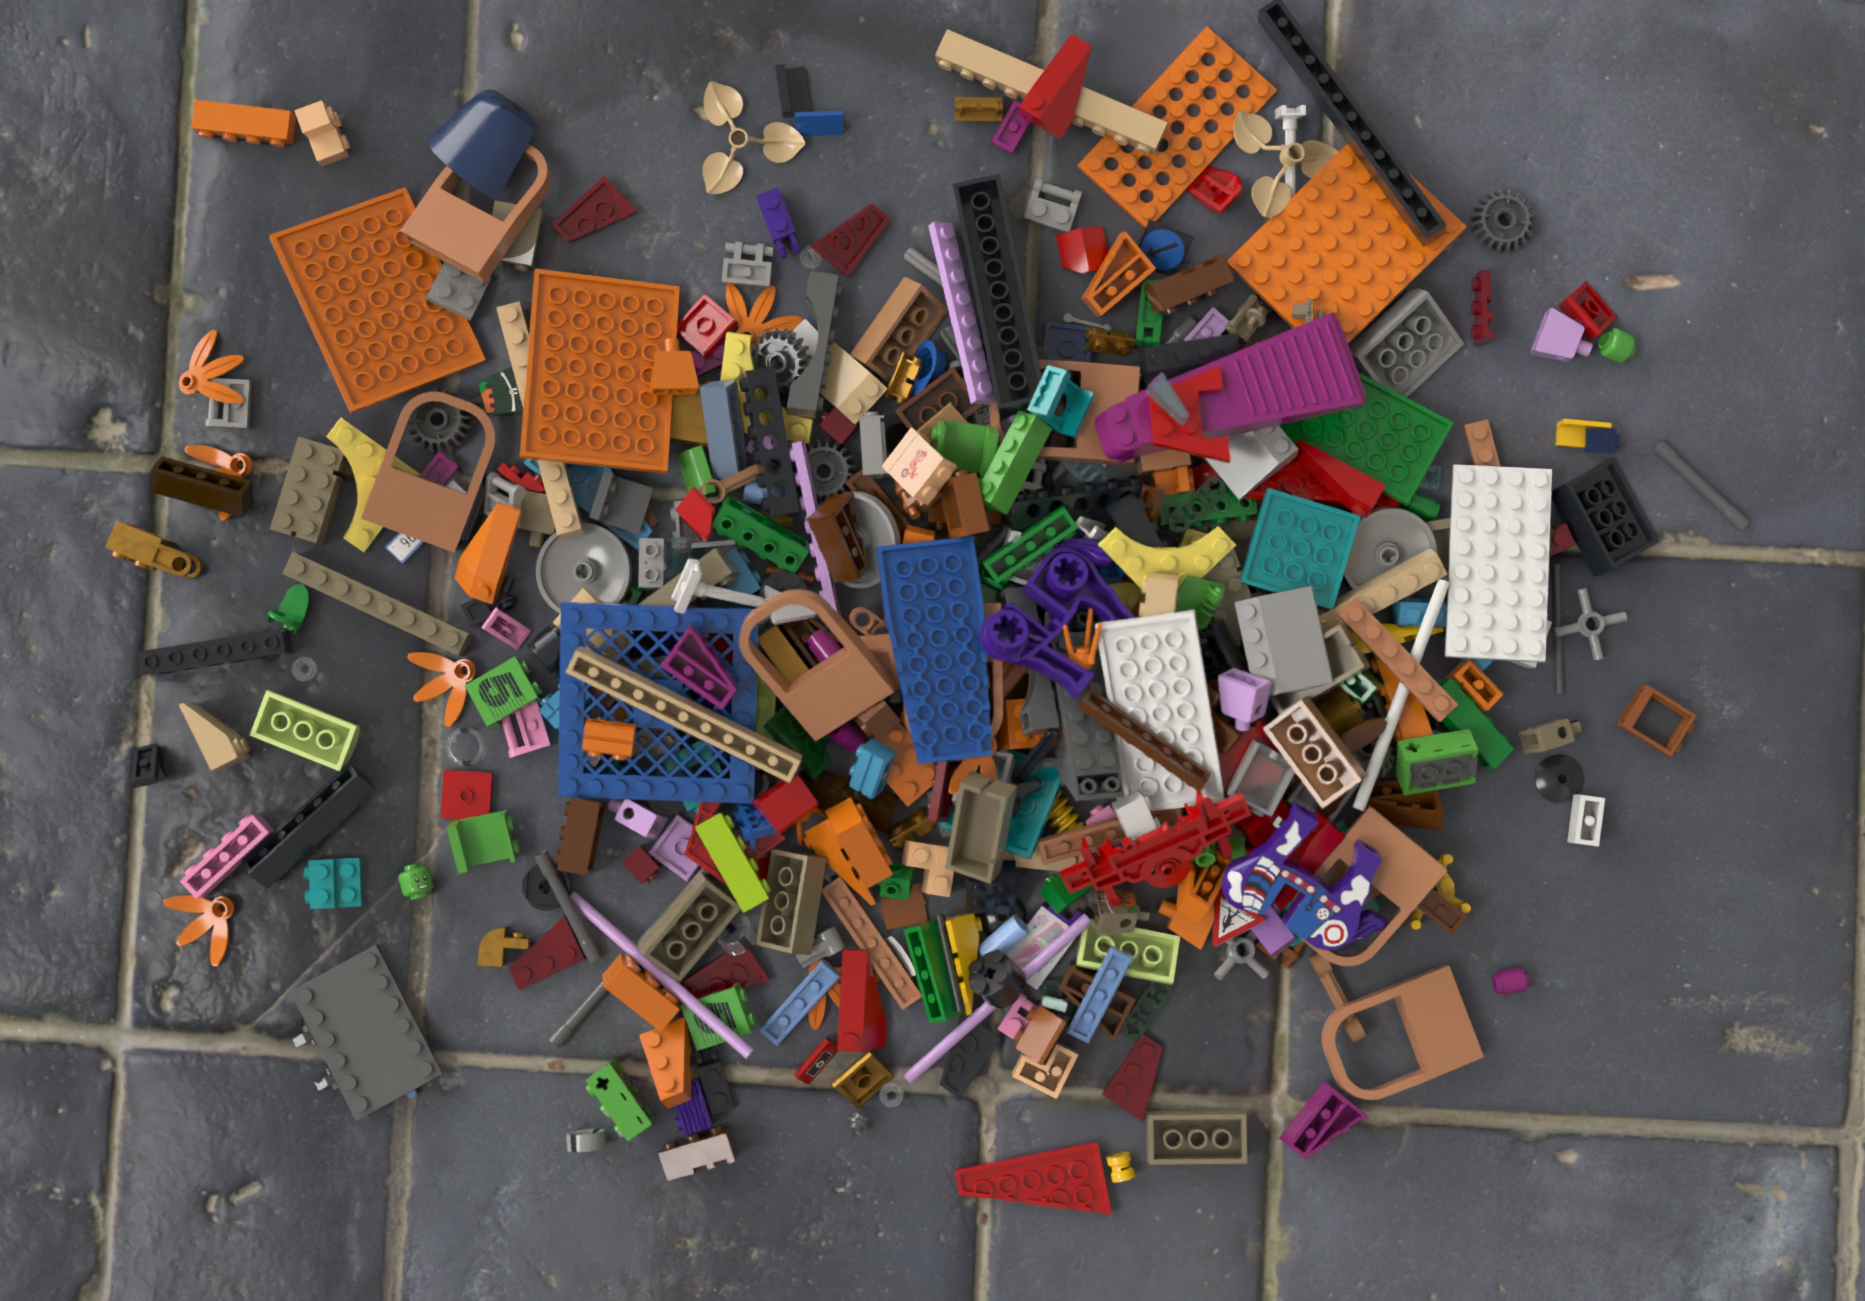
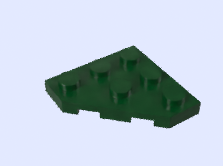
M785 705L763 725L779 744L802 755L799 766L812 780L831 763L830 754L827 753L826 748L828 734L815 741Z

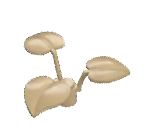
M714 81L709 82L704 94V112L708 120L716 126H721L728 120L732 130L729 133V142L732 148L729 158L722 152L709 155L704 161L702 173L706 192L708 194H721L733 189L742 179L743 167L739 162L733 161L737 149L745 148L749 142L764 143L763 152L765 156L772 162L784 163L792 159L805 146V141L796 129L781 122L770 123L764 128L763 134L765 139L749 137L745 130L736 128L732 118L738 117L743 109V100L740 94L735 89Z
M1240 111L1234 121L1233 132L1236 144L1245 153L1255 154L1260 147L1263 150L1281 151L1279 158L1284 166L1275 180L1268 176L1261 177L1254 183L1251 191L1255 206L1265 218L1278 215L1286 208L1290 201V187L1285 183L1279 182L1289 167L1301 163L1302 172L1307 177L1312 178L1339 152L1332 146L1316 140H1308L1301 145L1299 143H1291L1287 147L1284 144L1281 146H1266L1265 144L1272 137V128L1266 119L1256 114Z

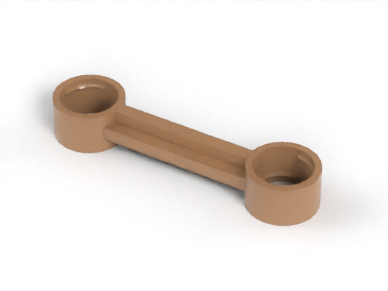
M767 463L768 470L771 473H776L777 471L771 469ZM758 465L750 466L721 481L715 479L708 480L700 487L699 492L706 498L704 494L705 486L707 484L717 486L720 491L719 498L715 501L706 498L712 506L716 505L724 499L725 494L755 481L756 475L759 474Z
M1317 952L1308 956L1335 1009L1348 1003L1333 974L1329 961ZM1354 1014L1349 1015L1342 1021V1025L1352 1043L1366 1037L1363 1027Z

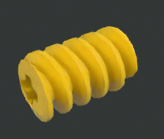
M1063 790L1059 791L1048 818L1054 819L1050 825L1051 828L1059 827L1056 834L1083 827L1085 824L1084 821L1075 822L1079 814H1070L1074 806H1065L1068 798H1059Z

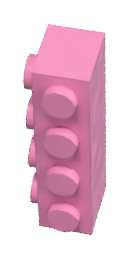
M249 814L239 822L240 826L234 832H228L221 839L222 843L218 847L208 850L203 855L204 859L198 865H192L185 872L186 876L180 882L195 899L206 897L242 864L244 858L275 831L261 814Z

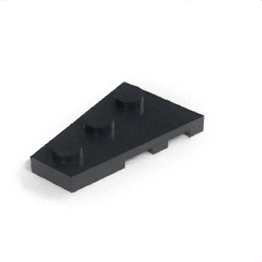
M966 1013L960 1015L957 1026L970 1015H966ZM979 1023L950 1049L939 1085L960 1099L1002 1038Z

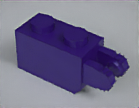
M777 187L756 195L774 245L778 248L781 259L787 258L786 250L782 246V242L791 240V246L796 255L800 254L801 251L796 240V232L779 188Z

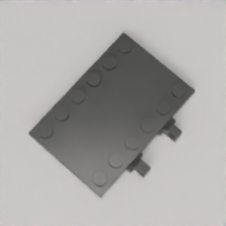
M378 944L290 991L307 1024L302 1027L304 1033L293 1038V1042L297 1048L302 1047L307 1042H312L313 1046L318 1045L329 1068L326 1069L328 1075L314 1083L318 1091L324 1090L329 1086H332L333 1090L339 1088L356 1121L444 1074Z

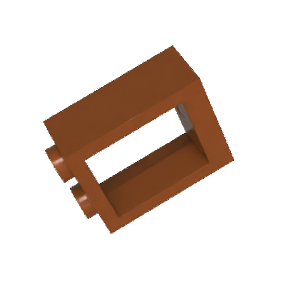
M967 470L952 473L950 478L941 487L944 493L941 496L950 539L989 531L977 474H968Z
M1640 685L1617 722L1616 727L1664 757H1672V755H1676L1683 745L1681 740L1685 734L1688 735L1694 728V719L1697 715L1649 685ZM1649 699L1681 717L1664 746L1633 728Z

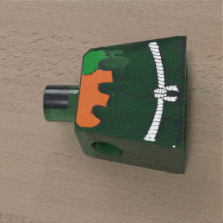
M512 367L478 382L480 394L468 397V402L477 405L481 409L485 408L486 414L490 418L523 415V406Z

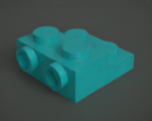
M361 857L308 860L309 865L304 867L305 880H309V889L305 891V902L310 904V909L363 906Z

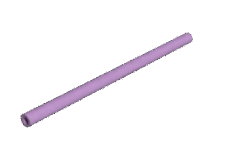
M576 891L570 895L575 907L745 1059H748L753 1054L754 1049L674 978L644 957L635 943Z
M1085 913L1022 968L1026 981L1092 923ZM984 1002L903 1075L905 1079L912 1084L993 1012L996 1007Z

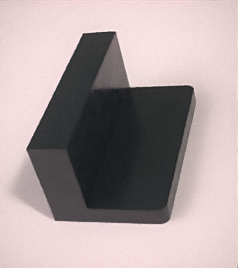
M784 64L775 65L783 118L795 117L796 112H811L805 68L785 69Z

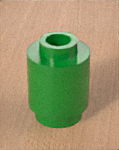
M1415 492L1408 506L1402 504V508L1413 512L1423 521L1427 522L1428 520L1434 521L1436 519L1440 503L1435 502L1436 500Z

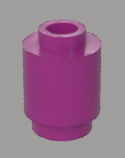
M819 629L807 639L810 650L820 662L841 650V647L831 635L822 629Z
M848 721L829 733L834 742L851 752L856 751L864 743V732Z
M1519 967L1498 971L1497 974L1492 975V984L1496 994L1508 995L1526 991L1527 986H1530V978L1528 972L1523 971Z

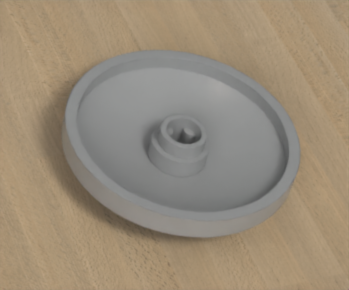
M850 491L853 492L855 498L851 500L854 515L859 517L856 527L859 538L863 537L869 568L859 579L842 581L840 583L852 588H867L880 583L876 547L901 544L900 533L893 515L880 500L864 492Z
M1399 507L1373 509L1368 518L1360 517L1343 576L1354 589L1429 548L1437 553L1433 533L1420 517L1409 510Z
M583 523L586 535L562 541L558 537L557 532H555L541 548L536 563L537 585L547 604L559 614L561 613V602H571L583 587L587 588L604 603L620 604L627 595L632 579L630 555L619 537L607 528L596 524Z

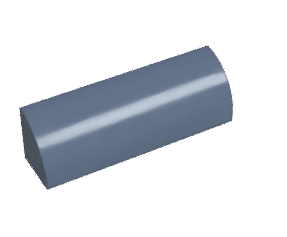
M720 380L700 387L713 479H725L748 468L737 380Z

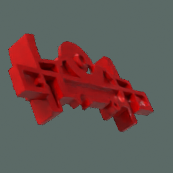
M1196 790V805L1189 807L1187 803L1184 804L1188 815L1185 817L1177 816L1179 823L1176 826H1168L1167 821H1165L1162 827L1139 836L1135 842L1132 837H1125L1121 842L1122 848L1117 846L1113 848L1107 837L1105 838L1107 844L1097 847L1100 857L1097 851L1092 853L1086 838H1081V854L1084 861L1059 871L1069 894L1093 884L1096 892L1103 890L1111 905L1116 906L1122 904L1123 900L1120 893L1114 888V885L1126 881L1134 884L1146 880L1150 885L1158 888L1174 886L1183 881L1190 872V860L1201 855L1204 847L1218 841L1222 859L1228 858L1233 855L1231 844L1227 835L1232 833L1229 825L1252 815L1243 793L1240 792L1213 804L1210 797L1204 798L1201 791L1198 792Z

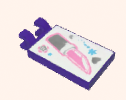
M1040 904L1026 923L1030 933L1008 951L1006 955L1022 969L1080 918L1083 913L1076 909L1071 917L1067 919L1060 913L1057 915L1050 905L1045 907L1043 904ZM1077 937L1028 979L1026 984L1035 991H1038Z

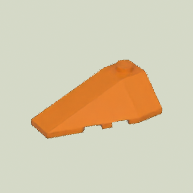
M498 502L460 556L454 579L469 597L493 604L499 596V591L505 579L521 509Z
M829 818L806 830V836L803 840L809 851L814 849L819 857L827 858L826 863L871 906L875 905L876 900L870 889H867L840 843Z

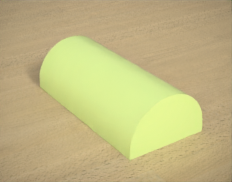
M266 690L250 736L341 771L347 765L354 752L360 734V726L273 691Z
M1091 919L1092 923L1080 933L1076 966L1098 970L1112 945L1133 956L1124 976L1169 985L1173 984L1180 936L1135 928L1132 933L1097 934L1094 919Z

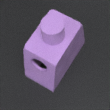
M1550 308L1544 314L1529 354L1568 362L1573 359L1575 353L1587 357L1593 343L1581 339L1585 329L1584 326L1556 309Z
M1236 668L1218 675L1222 712L1236 718L1235 728L1237 730H1249L1250 723L1263 717L1266 712L1271 681Z
M612 799L608 806L609 810L617 814L615 817L616 821L647 838L658 839L669 819L633 799H625L624 801Z

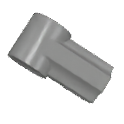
M835 926L815 936L811 955L795 954L803 968L825 956L829 957L846 947Z

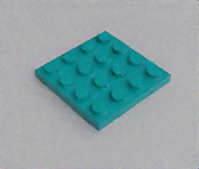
M1266 488L1240 576V582L1274 593L1313 586L1317 606L1333 610L1361 516Z
M1005 749L1010 751L1017 762L1014 768L1015 772L1028 755ZM1041 761L1025 781L1039 778L1043 790L1026 797L1019 813L1011 816L1006 848L1004 849V851L1029 860L1033 857L1038 845L1037 841L1042 835L1062 786L1060 774L1056 766L1043 768ZM979 765L978 769L976 770V773H979V774H980V765ZM996 767L998 780L1001 781L1004 768ZM1011 780L1012 785L1017 784L1016 781ZM953 805L948 822L941 823L942 829L952 832L956 810L955 805Z

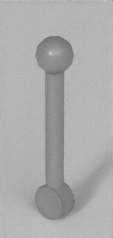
M1070 313L1065 314L1063 317L1064 322L1068 324L1074 322L1085 326L1106 329L1107 334L1112 330V326L1109 324L1100 325L1074 318Z

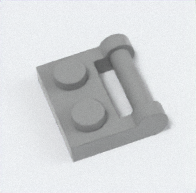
M1036 177L1023 220L1064 233L1069 232L1082 192L1078 190L1073 192L1045 183L1043 179ZM1039 192L1072 201L1071 205L1067 207L1039 198Z
M220 378L209 380L210 382L219 383L239 393L244 398V401L241 404L224 403L223 419H218L219 401L209 398L208 419H205V427L249 429L252 381Z
M496 472L488 473L485 481L484 514L489 516L498 502L521 509V500L526 494L525 488L509 483ZM497 487L508 492L509 498L497 492Z

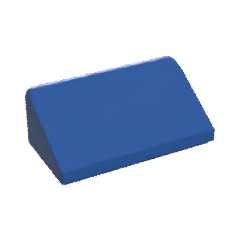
M842 110L795 113L796 130L801 136L844 134Z

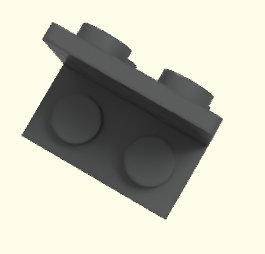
M604 471L589 517L594 521L639 534L651 500L653 488L616 477L613 473Z

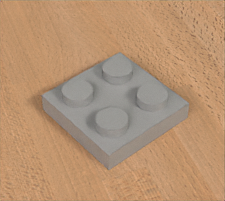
M444 262L426 300L471 321L491 277H489L486 283H483Z

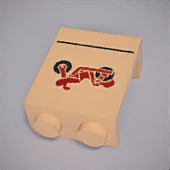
M911 428L882 467L913 498L928 505L958 466L942 457L929 444L931 440Z

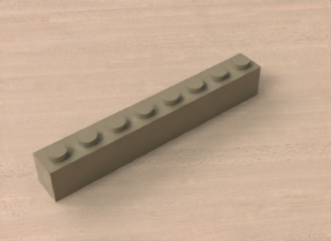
M292 552L282 574L458 656H464L473 637L471 633L301 554Z

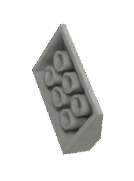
M1417 288L1416 290H1409L1357 338L1349 346L1356 368L1360 373L1408 397L1460 349L1464 342L1429 292Z
M1277 425L1227 436L1230 463L1209 458L1204 459L1235 497L1241 500L1249 492L1253 491L1295 459L1298 448L1280 426Z
M1313 586L1234 602L1250 674L1271 681L1269 697L1334 683Z

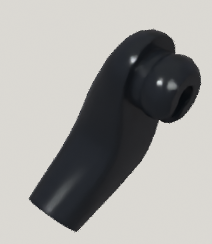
M1039 778L1015 785L1017 790L1012 816L1019 813L1026 797L1043 790Z

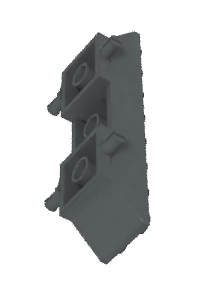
M1080 608L1076 609L1067 624L1073 652L1076 651V647L1084 646L1088 611ZM1045 611L1043 627L1052 617L1047 611ZM1094 615L1092 617L1090 648L1092 647L1096 632ZM1063 630L1048 647L1068 658ZM1098 645L1095 654V664H1092L1091 669H1086L1095 675L1076 700L1060 684L1051 680V685L1056 693V710L1060 714V727L1056 729L1060 737L1055 742V756L1043 757L1041 763H1043V768L1056 766L1060 774L1061 785L1067 786L1076 801L1121 798L1125 796L1114 732L1105 728L1103 724L1077 707L1089 687L1108 700Z

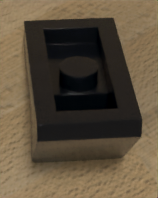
M158 743L134 748L130 781L133 787L149 786L158 783V781L165 780L166 774Z

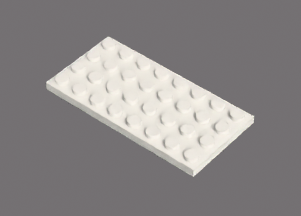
M1455 464L1452 466L1448 582L1450 584L1447 590L1445 657L1545 662L1552 469Z
M1195 610L1101 622L1103 626L1098 645L1108 701L1211 772L1205 786L1201 790L1204 798L1210 797L1213 804L1226 799ZM1114 733L1125 796L1139 791L1143 797L1147 796L1153 807L1150 811L1185 807V803L1189 807L1196 805V790L1193 787L1188 786L1183 780L1168 772L1163 766L1148 758L1143 752L1128 744L1123 738Z

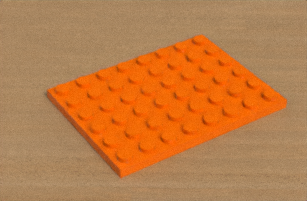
M1346 144L1290 199L1286 208L1278 215L1271 217L1227 260L1229 268L1292 328L1305 324V319H1292V305L1306 303V300H1313L1314 320L1317 319V311H1324V316L1334 313L1336 319L1340 320L1344 335L1349 344L1467 226L1410 174L1446 223L1444 234L1423 247L1349 145Z
M406 187L269 236L350 414L480 365L486 361L468 320L426 300L442 264L439 258L409 243L400 231L415 210Z
M543 269L534 270L519 458L667 473L673 395H650L649 391L656 352L665 351L664 341L670 338L676 339L680 286Z

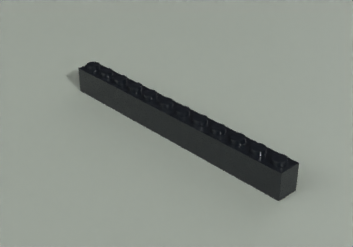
M1273 0L1259 10L1258 22L1420 244L1425 247L1443 235L1446 223L1282 0Z

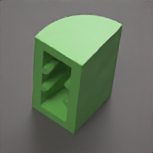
M702 445L686 450L676 456L687 492L693 487L699 490L706 481L713 479ZM707 484L704 488L705 496L709 497L718 494L716 486Z

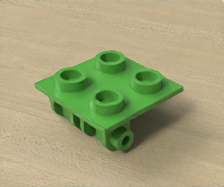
M1187 574L1178 590L1176 612L1195 610L1197 628L1199 632H1202L1208 628L1207 625L1211 620L1210 617L1215 615L1212 610L1217 611V606L1225 596V585Z

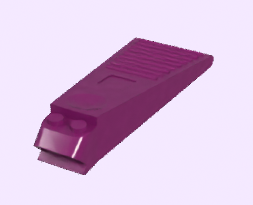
M1330 313L1126 397V401L1117 403L1097 415L1094 419V425L1104 454L1111 460H1117L1118 463L1143 455L1169 450L1152 445L1148 395L1219 365L1221 368L1222 392L1198 393L1203 439L1232 436L1366 405L1364 398L1366 393L1340 320L1336 319L1334 313Z

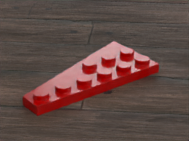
M1299 460L1291 461L1245 496V499L1263 500L1266 488H1270L1324 505L1344 506ZM1381 493L1373 508L1398 507L1399 504L1396 500Z
M1097 1141L954 1169L959 1195L1112 1215Z

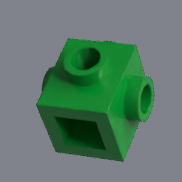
M893 863L889 865L893 875L877 883V886H881L880 896L909 901L913 889L915 867Z

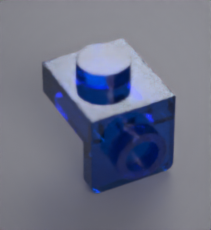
M1585 428L1584 453L1614 454L1615 449H1619L1620 435L1616 434V429Z

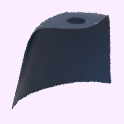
M488 89L481 91L470 99L427 142L434 154L468 184L497 201L530 142L536 124L522 107L499 92ZM501 103L507 108L501 109L499 107V104ZM509 103L516 106L518 109L521 110V112L511 107Z

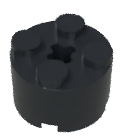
M548 625L526 645L529 649L532 646L535 648L532 650L534 656L550 674L556 673L554 679L558 681L560 679V629L556 625L552 628Z
M994 950L983 955L978 960H974L969 966V985L972 991L987 1004L996 1008H1006L1015 1003L1020 997L1018 993L1021 988H1025L1026 976L1024 971L1000 950Z

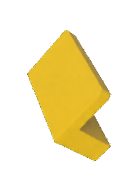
M1563 419L1557 422L1555 446L1605 450L1607 430L1612 428V423Z

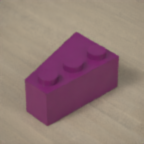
M693 622L661 665L662 668L720 709L724 708L739 685Z
M1323 1081L1279 1139L1306 1160L1331 1143L1330 1140L1341 1133L1344 1134L1350 1130L1349 1127L1369 1116Z

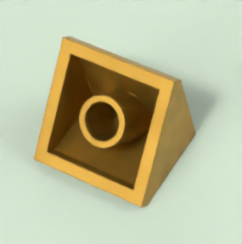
M870 1050L863 1053L833 1080L832 1085L859 1109L892 1080L894 1075L876 1054Z

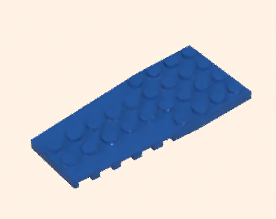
M974 537L876 547L885 621L918 765L991 756L993 751L991 750L990 701L988 700L989 685L986 667L987 653L983 649L979 638L981 625L985 621L984 605Z

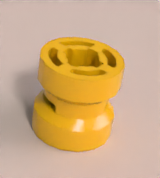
M1120 1152L1106 1157L1108 1166L1112 1169V1182H1122L1136 1176L1134 1168L1130 1165V1152Z

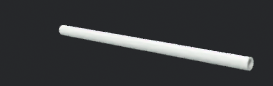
M1438 579L1410 653L1419 664L1450 584L1445 580ZM1399 682L1386 717L1387 727L1378 738L1365 772L1368 776L1362 780L1353 804L1355 809L1364 811L1407 699L1409 690L1401 682Z

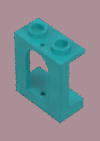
M1047 365L1027 410L1057 433L1076 438L1095 393L1079 388L1070 380L1071 374L1067 370ZM1064 393L1066 396L1065 409L1059 416H1056L1054 414L1055 409Z

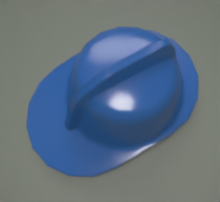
M930 340L923 341L915 357L923 360L921 363L923 367L917 381L909 378L908 383L914 385L911 393L913 396L922 391L928 382L935 381L945 372L948 354L936 349V346Z

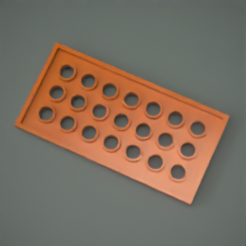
M1206 26L1132 106V108L1155 117L1153 114L1154 108L1162 107L1165 109L1166 116L1158 119L1167 122V130L1162 140L1167 143L1168 149L1164 152L1157 151L1155 155L1150 153L1149 155H1144L1134 147L1131 153H1125L1121 150V145L1115 142L1113 137L1105 135L1077 167L1145 229L1149 219L1157 222L1189 185L1234 138V121L1238 112L1243 111L1257 114L1277 92V89ZM1204 55H1210L1214 58V64L1212 66H1205L1201 58ZM1222 71L1230 72L1232 80L1229 82L1221 81L1219 73ZM1189 72H1194L1198 76V81L1194 84L1188 83L1185 75ZM1239 87H1246L1250 93L1249 97L1240 98L1237 95V89ZM1206 88L1213 89L1216 97L1212 100L1206 99L1203 96V90ZM1174 89L1179 90L1182 93V99L1173 101L1169 97V92ZM1224 104L1231 105L1233 114L1230 116L1223 115L1220 107ZM1189 106H1197L1200 114L1197 117L1189 116L1187 113ZM1209 121L1214 122L1217 125V131L1215 133H1208L1204 128V124ZM1173 123H1180L1184 128V132L1178 135L1174 134L1170 127ZM1189 140H1199L1201 148L1197 151L1191 150L1188 146ZM1176 156H1181L1185 160V166L1176 168L1172 164V159ZM1143 157L1150 159L1152 166L1149 169H1142L1138 164L1139 159ZM1108 159H1114L1118 163V168L1110 171L1106 169L1104 162ZM1161 173L1166 174L1169 177V183L1167 185H1159L1156 181V176ZM1125 175H1132L1136 183L1131 187H1127L1123 184L1122 178ZM1143 191L1151 192L1153 200L1149 203H1144L1140 199V193Z

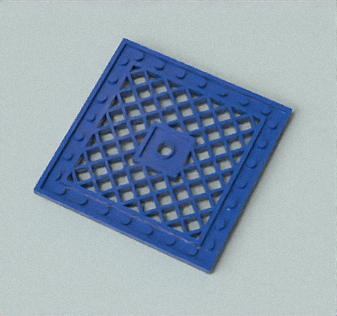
M561 602L558 797L752 804L755 800L754 765L732 754L729 761L722 754L724 750H719L716 746L704 740L694 749L686 741L691 734L686 733L682 737L676 730L679 728L635 706L632 709L625 701L616 697L614 698L618 703L609 710L600 701L608 693L603 692L597 697L589 689L590 684H586V682L566 673V670L579 646L586 648L587 645L593 652L605 657L602 651L610 644L619 653L612 660L616 663L623 657L631 666L629 670H635L639 675L699 704L705 697L701 696L695 701L687 693L691 687L687 685L684 688V682L675 679L674 675L671 676L661 667L664 660L659 663L651 655L658 646L669 655L671 650L663 642L671 634L679 641L681 636L677 632H685L693 622L701 634L718 633L710 641L704 635L703 637L720 660L728 667L729 672L739 684L737 690L732 695V714L725 706L723 709L715 706L712 711L716 712L720 709L728 719L756 732L758 673L746 661L739 645L742 624L748 614L754 609L687 606L683 614L675 612V606ZM759 623L750 632L751 640L757 649L759 645ZM586 629H594V630L586 637ZM603 629H613L619 631H617L612 637H610ZM628 630H641L643 632L635 638ZM597 631L607 641L599 649L589 640ZM653 631L669 632L659 639ZM621 633L631 641L624 650L614 641ZM645 634H648L656 642L648 651L638 642ZM727 634H733V640ZM720 636L730 645L722 654L713 645ZM634 645L644 654L636 662L626 654ZM732 649L733 665L724 657ZM645 658L656 667L648 675L638 666ZM659 670L666 678L651 677ZM585 694L594 701L586 709ZM596 704L605 713L600 720H606L609 717L612 721L621 722L613 712L622 706L630 714L623 723H628L633 718V724H637V727L641 728L636 733L635 745L642 752L634 759L627 757L629 764L622 770L612 762L614 760L612 756L608 758L604 753L600 757L604 763L596 770L588 761L591 756H585V751H582L585 718H593L588 712ZM651 728L666 729L658 736ZM644 731L654 739L647 747L637 739ZM669 731L679 740L671 748L662 740ZM656 743L666 751L658 760L649 751ZM681 744L690 752L683 761L673 752ZM705 745L715 753L708 761L698 753ZM644 754L654 763L646 771L637 763ZM669 755L678 764L671 772L661 764ZM693 756L702 764L695 773L686 765ZM718 757L727 765L719 774L710 766ZM584 765L590 772H584ZM608 765L615 773L601 771ZM633 766L640 774L625 772ZM656 767H658V769H659L663 774H649V773L652 772ZM682 768L688 775L674 774ZM707 769L713 776L698 775ZM730 770V777H722Z

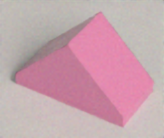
M498 608L494 609L482 626L484 630L516 650L519 649L531 632L529 628Z

